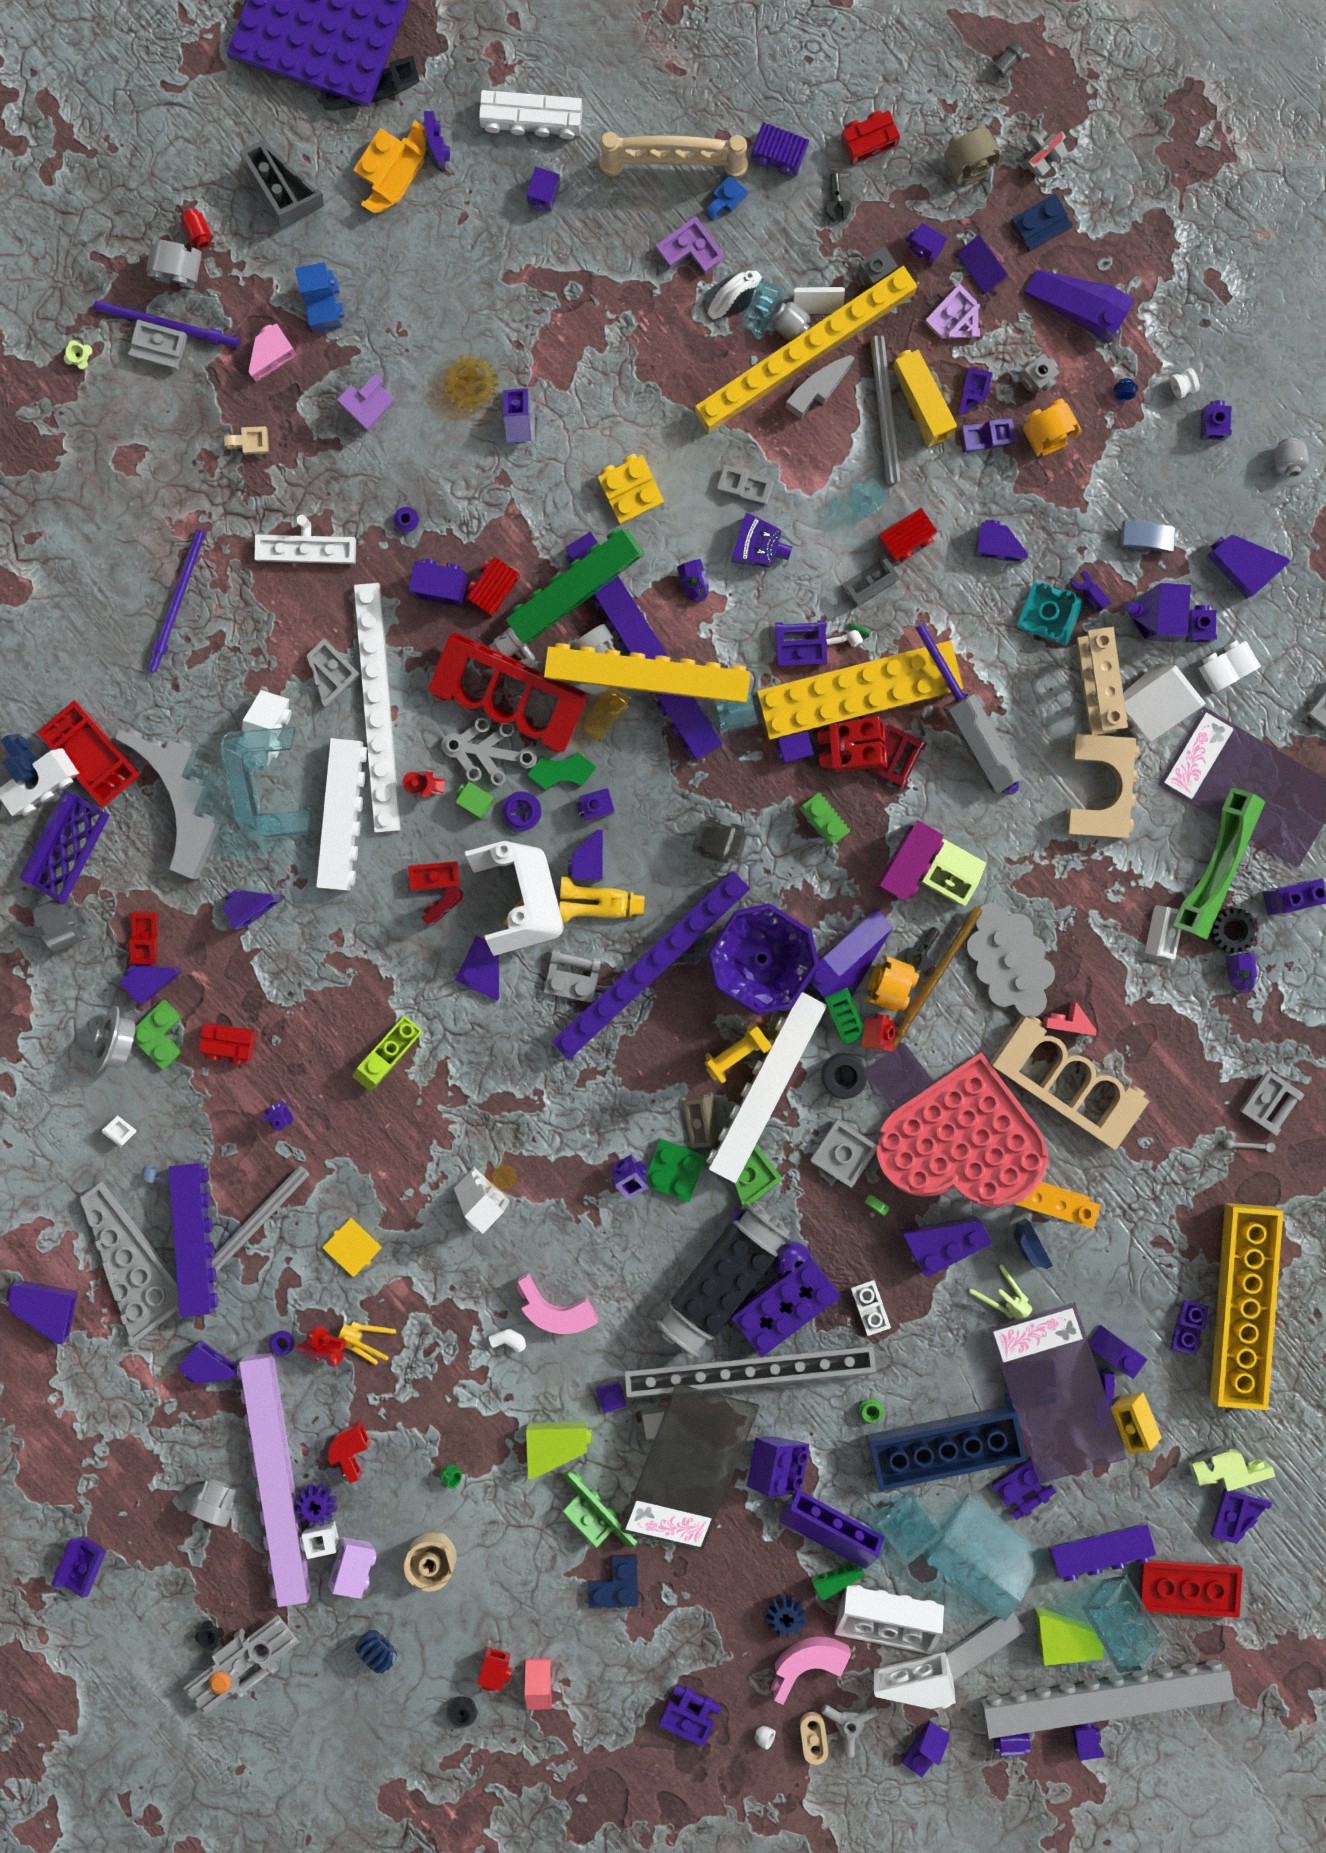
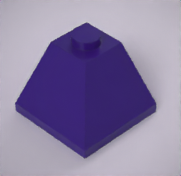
M236 889L225 897L226 902L221 906L233 929H245L281 902L283 897L276 894L247 890L238 891Z

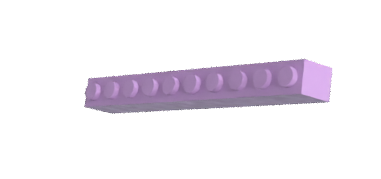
M274 1353L244 1356L239 1365H237V1375L239 1380L242 1379L241 1400L243 1404H246L247 1408L245 1425L246 1428H250L249 1450L251 1453H254L255 1462L252 1464L254 1477L258 1478L259 1484L256 1488V1496L258 1502L261 1501L263 1511L260 1512L261 1525L265 1526L266 1529L264 1546L266 1550H269L270 1554L268 1571L270 1575L273 1574L274 1579L272 1596L273 1599H277L278 1607L307 1603L312 1593L305 1551L302 1552L300 1547L302 1529L299 1514L295 1513L298 1505L295 1504L296 1491Z

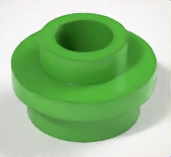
M866 1399L860 1404L859 1415L865 1423L875 1424L882 1419L884 1409L878 1400ZM869 1407L875 1408V1412L873 1414H868L866 1412Z

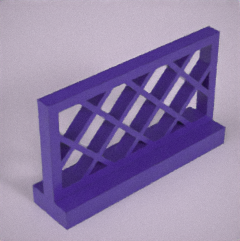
M64 789L19 878L24 882L32 884L57 902L65 904L110 815L88 802L84 797ZM99 815L95 825L92 826L91 818ZM84 822L85 830L79 833V824ZM86 837V843L81 848L80 840ZM73 844V853L68 855L67 847ZM74 860L75 864L72 870L69 871V862ZM62 867V875L57 877L56 869ZM63 882V888L60 894H58L57 885Z

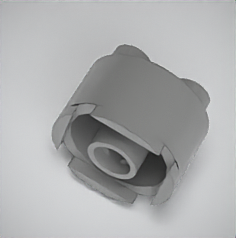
M151 240L146 269L148 272L147 276L155 278L158 282L170 284L172 280L179 283L182 287L194 289L198 279L202 252L195 248L188 252L183 244L171 241Z

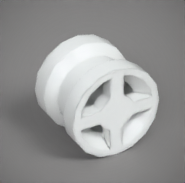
M1192 368L1186 369L1181 375L1174 374L1170 377L1171 388L1178 399L1184 398L1187 393H1196L1200 390L1198 377Z

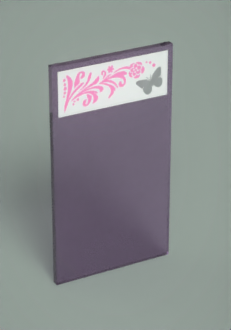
M1206 707L1201 710L1200 715L1158 784L1220 822L1222 808L1231 787L1257 795L1266 802L1250 840L1296 867L1302 864L1304 857L1326 822L1325 778Z
M1075 1302L988 1328L1039 1484L1127 1459Z

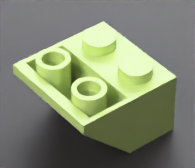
M942 839L944 845L937 856L934 855L929 862L932 864L930 870L918 882L956 904L966 906L979 884L986 863L947 840Z

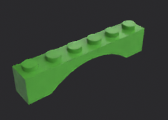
M1231 787L1222 808L1220 832L1211 861L1196 888L1182 903L1173 926L1207 940L1266 801L1253 793Z

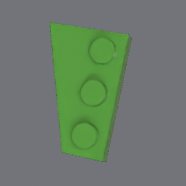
M755 1145L735 1183L743 1209L747 1208L746 1205L748 1203L751 1205L783 1180L757 1145Z

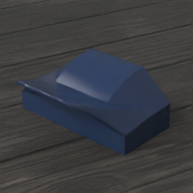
M1024 1218L1017 1222L1014 1239L1025 1260L1029 1261L1033 1267H1042L1044 1269L1052 1267L1053 1265L1030 1221Z

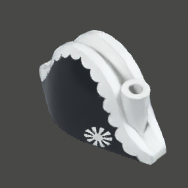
M747 271L732 274L723 279L715 291L707 314L714 320L746 310L753 301L762 276L757 271Z

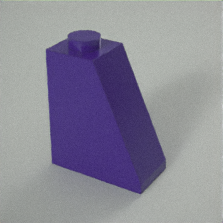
M1233 534L1225 539L1222 536L1210 546L1213 550L1207 555L1246 599L1254 596L1291 562L1283 555Z
M22 1280L9 1287L6 1295V1301H9V1311L56 1344L62 1345L69 1340L78 1291Z

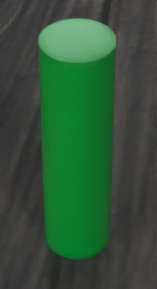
M853 622L849 626V628L867 637L871 634V631Z

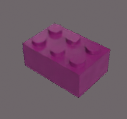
M919 820L911 822L875 887L899 901L912 899L919 888L916 885L920 877H925L932 866L929 863L931 857L937 856L944 845V842L941 840L944 835Z

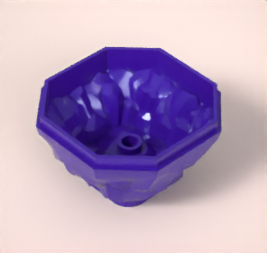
M770 903L734 911L707 953L715 989L757 1016L793 1008L819 967L812 930ZM759 954L766 955L767 959L765 963H759L757 961V957Z

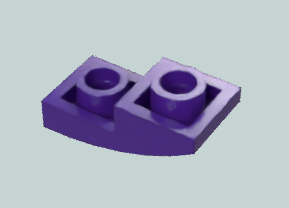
M424 111L425 130L432 155L439 169L446 171V162H450V146H446L444 137L441 136V123L436 120L434 111Z
M1183 1300L1172 1337L1171 1350L1197 1355L1201 1331H1204L1209 1306Z

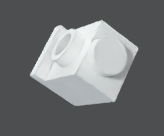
M335 1521L323 1526L307 1528L300 1537V1547L302 1552L305 1551L307 1559L336 1553L340 1545ZM322 1536L323 1541H318L316 1537Z

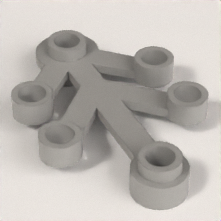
M484 717L478 718L475 725L461 735L450 733L444 737L442 741L443 752L451 758H457L466 770L467 778L473 782L481 779L482 772L478 767L473 766L466 753L477 755L491 775L492 783L496 786L505 784L506 775L498 770L490 757L518 762L525 769L533 768L538 762L537 754L532 749L527 748L517 752L492 747L505 737H511L514 734L515 727L512 723H502L499 730L479 744L467 742L480 732L486 733L491 727L490 722ZM480 721L487 722L486 729H479L478 724ZM506 725L512 727V731L509 734L503 733V727ZM452 741H457L459 744L455 750L450 749ZM530 754L532 756L531 762H523V756ZM473 769L479 773L475 779L470 777V771ZM496 774H501L503 776V781L501 783H496L494 781V776Z

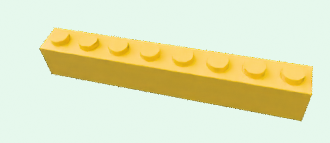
M555 643V647H548L544 677L550 680L747 704L751 673L746 671L745 666L731 665L730 669L720 668L721 664L715 662H706L705 666L695 665L696 661L691 659H680V663L670 662V657L656 655L655 660L645 659V654L630 652L629 657L621 656L620 651L605 649V653H597L593 647L580 646V650L570 649L568 644Z

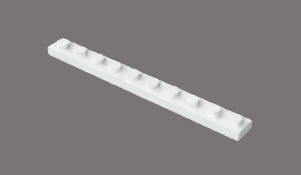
M379 583L354 585L374 830L376 833L401 831L381 589Z

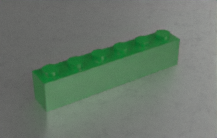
M617 528L606 536L608 539L602 545L598 543L587 551L588 556L583 560L577 559L568 566L569 570L565 574L554 576L548 581L550 585L544 590L538 589L529 596L531 599L525 605L521 603L510 611L512 615L506 621L522 644L532 643L646 555L629 529L620 530Z

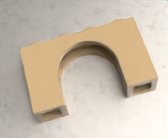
M1075 734L1071 737L1070 761L1095 762L1105 765L1116 778L1117 792L1111 804L1102 810L1067 809L1064 834L1129 838V834H1132L1134 821L1130 819L1131 809H1134L1136 801L1135 794H1132L1133 784L1137 782V769H1134L1135 759H1138L1139 745L1136 744V738Z

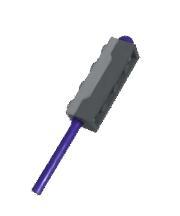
M918 624L915 629L955 698L942 707L990 791L996 794L1001 791L1006 795L1015 794L1019 789L1018 781L1022 779L1019 773L1021 767L1014 757H1010L1007 752L1009 746L1002 736L999 737L995 731L997 725L990 715L987 716L984 712L985 704L978 694L975 695L968 691L962 692L925 624Z

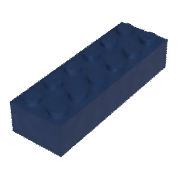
M1012 1405L867 1435L876 1481L880 1491L1027 1461L1018 1415Z

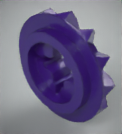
M524 791L515 792L504 801L502 817L510 828L517 831H527L536 826L540 820L541 805L534 795ZM518 801H520L524 808H532V810L525 813V822L520 815H511V813L518 810Z

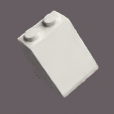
M1156 663L1123 693L1127 722L1132 727L1130 732L1139 741L1152 742L1206 704L1176 665Z

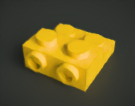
M636 454L629 455L622 460L623 465L617 468L614 465L607 466L600 471L601 475L598 476V482L620 525L664 504V500L643 455L639 457Z

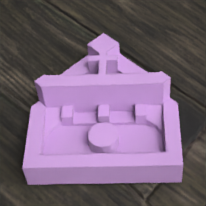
M958 284L923 322L941 339L979 337L978 309L980 304H977V301L964 287Z

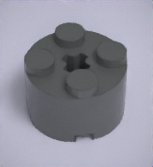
M69 895L65 904L52 899L34 908L35 924L37 928L42 926L45 934L41 935V937L53 952L66 949L89 938L88 930L84 925V922L87 921V916L81 907L77 908L71 895Z

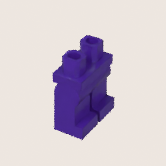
M1323 878L1262 891L1268 915L1284 914L1326 904V890Z

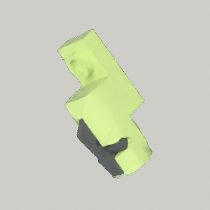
M1221 1446L1201 1454L1189 1462L1193 1478L1198 1486L1219 1483L1218 1480H1220L1221 1485L1227 1491H1231L1275 1477L1273 1467L1267 1461L1253 1460L1246 1466L1240 1452L1236 1449L1225 1450Z

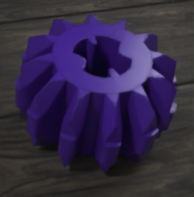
M313 1483L309 1484L308 1490L302 1488L299 1492L300 1497L295 1499V1504L298 1505L295 1513L303 1514L300 1522L305 1521L307 1518L309 1520V1527L313 1526L315 1521L319 1526H323L324 1520L330 1521L333 1517L332 1513H335L337 1510V1506L333 1504L336 1502L337 1497L329 1496L332 1491L331 1488H327L326 1491L322 1490L323 1483H319L317 1489Z

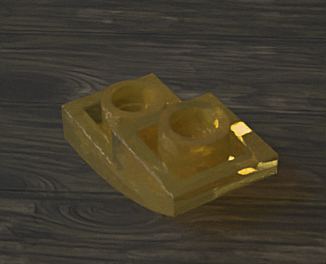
M609 687L581 725V729L601 742L615 726L618 717L629 706L631 698L617 688Z

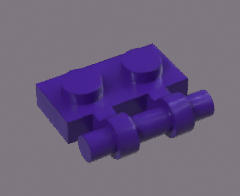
M1032 1456L991 1484L1007 1507L1014 1502L1017 1503L1019 1507L1011 1512L1016 1521L1024 1515L1026 1517L1032 1513L1031 1510L1041 1503L1046 1504L1050 1501L1049 1498L1057 1493L1052 1484L1042 1489L1040 1484L1047 1477ZM1034 1489L1037 1494L1024 1502L1022 1496Z
M676 1685L672 1694L681 1699L679 1703L671 1700L668 1701L659 1720V1726L704 1747L714 1725V1720L708 1718L707 1715L709 1711L718 1715L721 1705L713 1702V1699L708 1696L704 1698L694 1693L693 1689L687 1686L683 1688ZM689 1702L701 1707L698 1713L686 1708Z

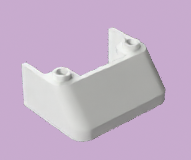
M501 841L465 852L474 873L497 866L515 865L524 906L514 908L508 914L509 929L485 935L486 942L493 956L552 940L562 934L564 925L548 862L540 848Z

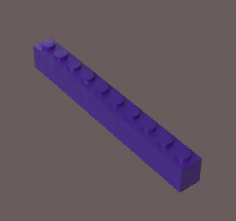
M591 531L565 547L568 554L564 557L569 565L577 559L583 560L588 556L587 551L598 544ZM619 576L590 598L598 611L602 609L606 614L607 618L604 621L611 632L615 630L619 635L620 639L617 642L624 653L628 651L629 653L645 654V659L655 660L656 655L668 657ZM655 693L660 701L656 704L663 716L668 714L673 723L669 726L676 737L681 736L686 744L682 747L690 759L694 757L698 761L722 746L721 740L694 697Z
M732 871L552 1041L554 1046L568 1060L571 1059L739 901L750 888Z

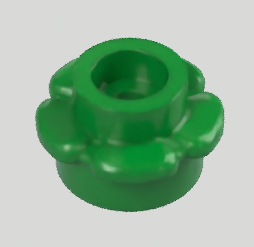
M451 1464L441 1470L439 1475L441 1486L444 1488L448 1487L449 1489L458 1486L462 1479V1472L458 1466Z

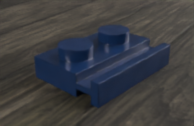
M1056 193L1018 214L1011 220L1020 239L1025 243L1028 253L1073 226Z

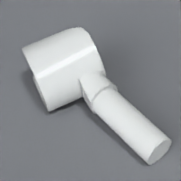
M851 631L840 637L826 639L827 645L849 641L851 647L863 642L858 631Z

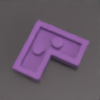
M696 216L656 245V250L669 268H672L691 254L704 274H706L725 260V255Z

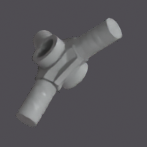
M825 1704L821 1711L823 1715L836 1722L841 1735L845 1737L846 1757L855 1756V1738L860 1734L864 1723L879 1715L875 1705L861 1713L846 1711L840 1713Z

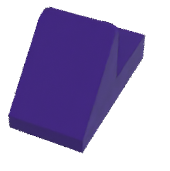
M929 1720L901 1758L902 1764L920 1777H923L933 1762L938 1766L941 1763L950 1734Z

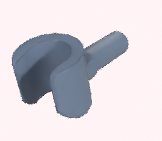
M153 1166L145 1167L143 1179L146 1182H156L170 1189V1182L157 1176L158 1168Z

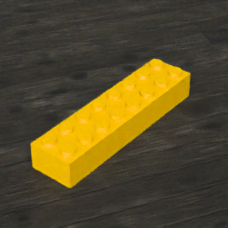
M952 641L936 644L962 690L963 685ZM926 647L758 690L756 696L769 741L950 694L951 691Z
M1225 1203L1210 1400L1218 1407L1268 1410L1283 1211L1274 1206Z

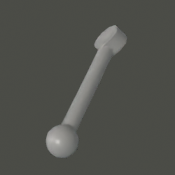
M1230 1139L1224 1141V1146L1227 1149L1241 1147L1265 1149L1268 1152H1273L1276 1148L1272 1142L1254 1144L1233 1142Z

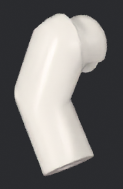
M506 1329L489 1336L492 1348L506 1344L513 1348L514 1351L521 1352L526 1347L524 1337L512 1329Z

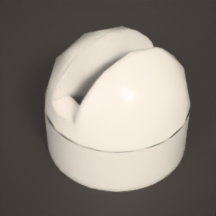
M766 1726L759 1727L756 1730L755 1741L759 1746L769 1749L775 1738V1730Z

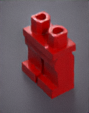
M879 716L839 724H829L830 729L818 732L819 745H831V753L820 754V766L823 769H835L840 773L868 768H888L886 746L883 744L886 743L884 721Z

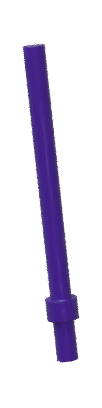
M97 300L94 302L95 311L133 321L141 320L181 331L187 335L205 339L208 343L217 346L223 344L239 348L240 338L222 334L220 330L213 328L206 330Z
M198 529L195 531L158 639L153 642L151 648L153 653L147 670L157 672L162 655H166L169 646L166 644L206 533Z

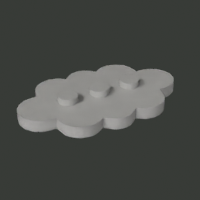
M995 903L981 905L979 909L983 912L975 923L977 931L972 933L966 941L968 955L977 961L975 967L977 978L983 983L988 984V997L994 1004L1003 1007L1014 1005L1018 1013L1026 1017L1040 1015L1047 1004L1044 989L1049 987L1055 978L1054 967L1049 961L1044 959L1045 944L1038 937L1032 936L1034 928L1027 916L1017 913L1007 916L1005 910Z

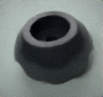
M465 1696L455 1697L447 1707L448 1720L458 1728L472 1725L478 1715L475 1702Z

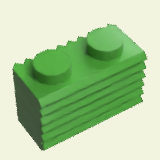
M817 793L799 809L829 846H833L850 832V828H847V824H843L844 820H840L841 817L837 816L834 809H831V805H828L825 797H821L822 793Z

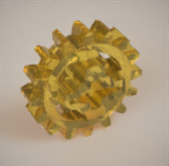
M470 354L469 359L465 360L464 356L461 355L460 363L452 361L453 370L446 369V373L450 376V378H444V383L450 385L445 389L446 393L453 394L450 398L453 403L459 400L460 408L468 404L470 411H472L474 405L477 404L482 409V402L485 401L490 404L489 395L496 396L497 394L493 387L499 386V382L496 379H492L497 376L496 370H490L492 368L490 361L483 364V356L475 360L473 354ZM477 368L483 370L487 377L480 375L477 372ZM470 378L475 379L472 386H468ZM456 388L463 389L466 397L461 395ZM485 390L481 395L477 396L480 391Z

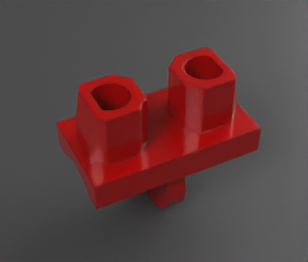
M408 772L402 778L403 789L408 793H414L416 797H430V794L438 795L444 792L445 779L433 778V772Z
M316 1326L307 1333L306 1340L296 1346L299 1353L308 1355L309 1360L317 1362L324 1359L327 1361L328 1366L336 1367L344 1358L341 1351L347 1344L345 1339L327 1335V1330L324 1327Z

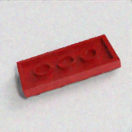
M1151 1560L1141 1563L1139 1610L1141 1612L1240 1618L1243 1568L1240 1565Z

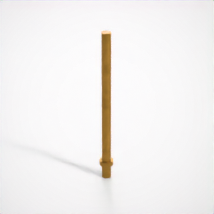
M974 906L898 1027H894L895 1036L892 1040V1046L897 1047L902 1038H906L908 1035L906 1032L981 916L983 911L978 907Z

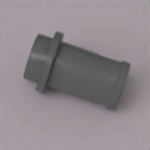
M1012 43V45L1006 47V52L992 66L997 75L1004 78L1017 61L1020 62L1022 60L1024 51L1017 43Z

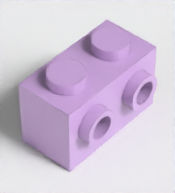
M345 1537L341 1538L328 1583L333 1594L362 1598L363 1591H366L369 1585L368 1573L370 1566L373 1567L376 1561V1551L370 1542Z

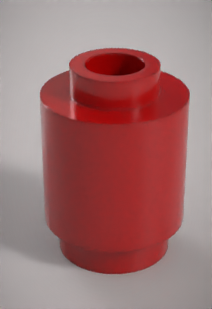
M189 209L180 215V226L190 246L197 249L207 248L211 244L213 235L203 214L199 213L197 209Z

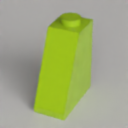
M587 1422L528 1424L526 1429L528 1480L535 1479L587 1453L588 1445H592V1429H587Z
M1040 1607L1035 1608L1039 1653L1044 1666L1104 1659L1103 1650L1107 1648L1105 1636L1100 1634L1095 1625Z

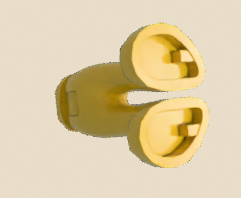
M562 876L560 899H585L599 902L598 904L591 905L560 901L559 909L563 924L577 916L623 918L628 916L632 918V915L643 916L645 896L634 895V892L628 894L626 891L612 888L580 887L575 885L569 877Z

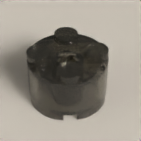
M707 816L705 821H700L691 851L696 853L698 849L702 851V857L726 864L731 859L735 860L734 865H739L748 836L744 833L745 827L733 823L729 827L720 824L721 820Z

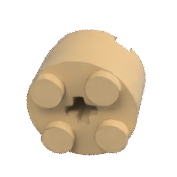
M430 1532L417 1537L411 1543L404 1562V1572L407 1580L413 1586L415 1585L421 1588V1590L428 1592L444 1587L450 1580L456 1565L457 1553L455 1546L444 1533Z

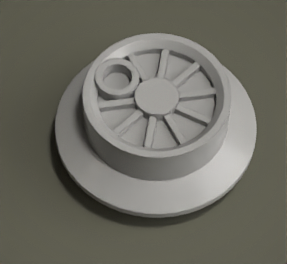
M113 1005L108 1010L100 1030L96 1029L93 1034L92 1044H95L92 1058V1071L94 1073H99L105 1065L118 1069L122 1068L132 1047L135 1022L120 1017L119 1007Z

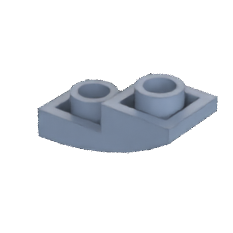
M1123 521L1120 546L1138 551L1150 549L1169 554L1174 551L1175 527L1149 522Z

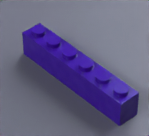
M204 1163L169 1166L180 1317L211 1314L216 1312L215 1308L218 1307L219 1300L217 1292L214 1293L213 1284L216 1282L217 1274L215 1267H212L211 1258L215 1255V1248L213 1242H210L213 1222L212 1218L208 1217V1207L211 1206L210 1193L206 1192V1183L209 1181L208 1168H205Z

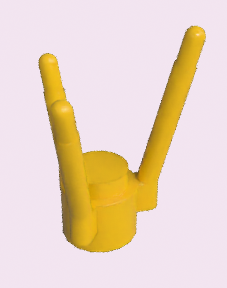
M354 1321L351 1326L347 1324L343 1326L338 1338L345 1339L347 1344L345 1348L352 1350L374 1365H377L378 1361L364 1351L383 1360H388L387 1355L360 1342L363 1333H360L359 1330L395 1334V1329L361 1325Z

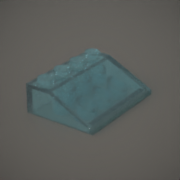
M969 1493L923 1550L929 1563L1003 1621H1006L1019 1605L1046 1557L1042 1550Z

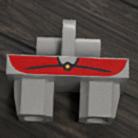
M1042 130L1039 134L1035 131L1027 134L1029 143L1024 148L1028 153H1031L1019 163L1023 170L1030 169L1036 177H1042L1048 172L1050 166L1044 159L1047 154L1056 162L1068 153L1062 142L1066 138L1062 131L1057 135L1052 133L1049 137H1047L1048 134L1045 130Z

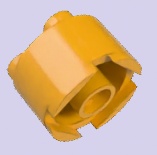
M1062 398L1054 401L1049 406L1050 408L1044 411L1038 409L1027 416L1029 421L1023 425V431L1037 456L1040 453L1043 456L1049 455L1068 444L1066 440L1070 436H1073L1075 439L1082 432L1069 405Z
M884 955L881 959L885 961L883 964L877 963L870 977L867 989L871 990V996L866 995V1001L893 1012H897L899 1009L904 1011L909 1003V991L911 987H915L919 974L914 972V966Z

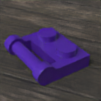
M817 620V623L800 624L775 622L777 667L827 665L825 620ZM817 633L818 639L784 641V634Z

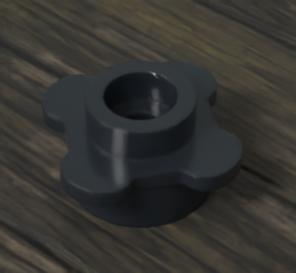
M206 1620L202 1624L203 1628L201 1631L195 1634V1640L202 1647L214 1650L217 1647L219 1638L224 1636V1629L221 1627L217 1628L212 1624V1621Z

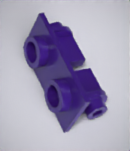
M280 1101L264 1111L266 1116L261 1118L260 1121L267 1119L274 1130H282L284 1127L289 1126L293 1122V1116L287 1108L288 1105L292 1104L291 1101L286 1104Z

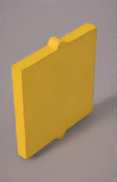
M350 1218L340 1230L334 1231V1236L322 1248L354 1277L365 1265L371 1263L370 1260L382 1247L360 1225Z

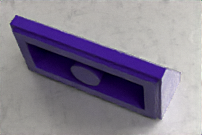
M980 235L976 236L956 254L984 294H987L1001 284L1008 276Z

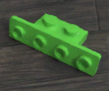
M575 1471L562 1473L561 1477L577 1494L560 1512L594 1548H597L611 1531L627 1547H634L638 1543L633 1538L635 1536L634 1533L626 1530L627 1526H622L616 1520L618 1518L616 1513L608 1507L605 1508L599 1502L601 1500L600 1496L592 1489L588 1490L583 1485L584 1480Z

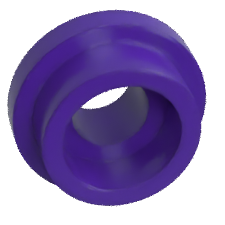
M410 507L398 509L394 515L395 526L402 532L415 530L419 524L417 512ZM409 515L410 521L408 523H403V516Z
M282 1330L273 1334L269 1344L273 1353L285 1356L293 1350L295 1340L291 1333ZM279 1339H285L287 1345L284 1347L280 1346Z

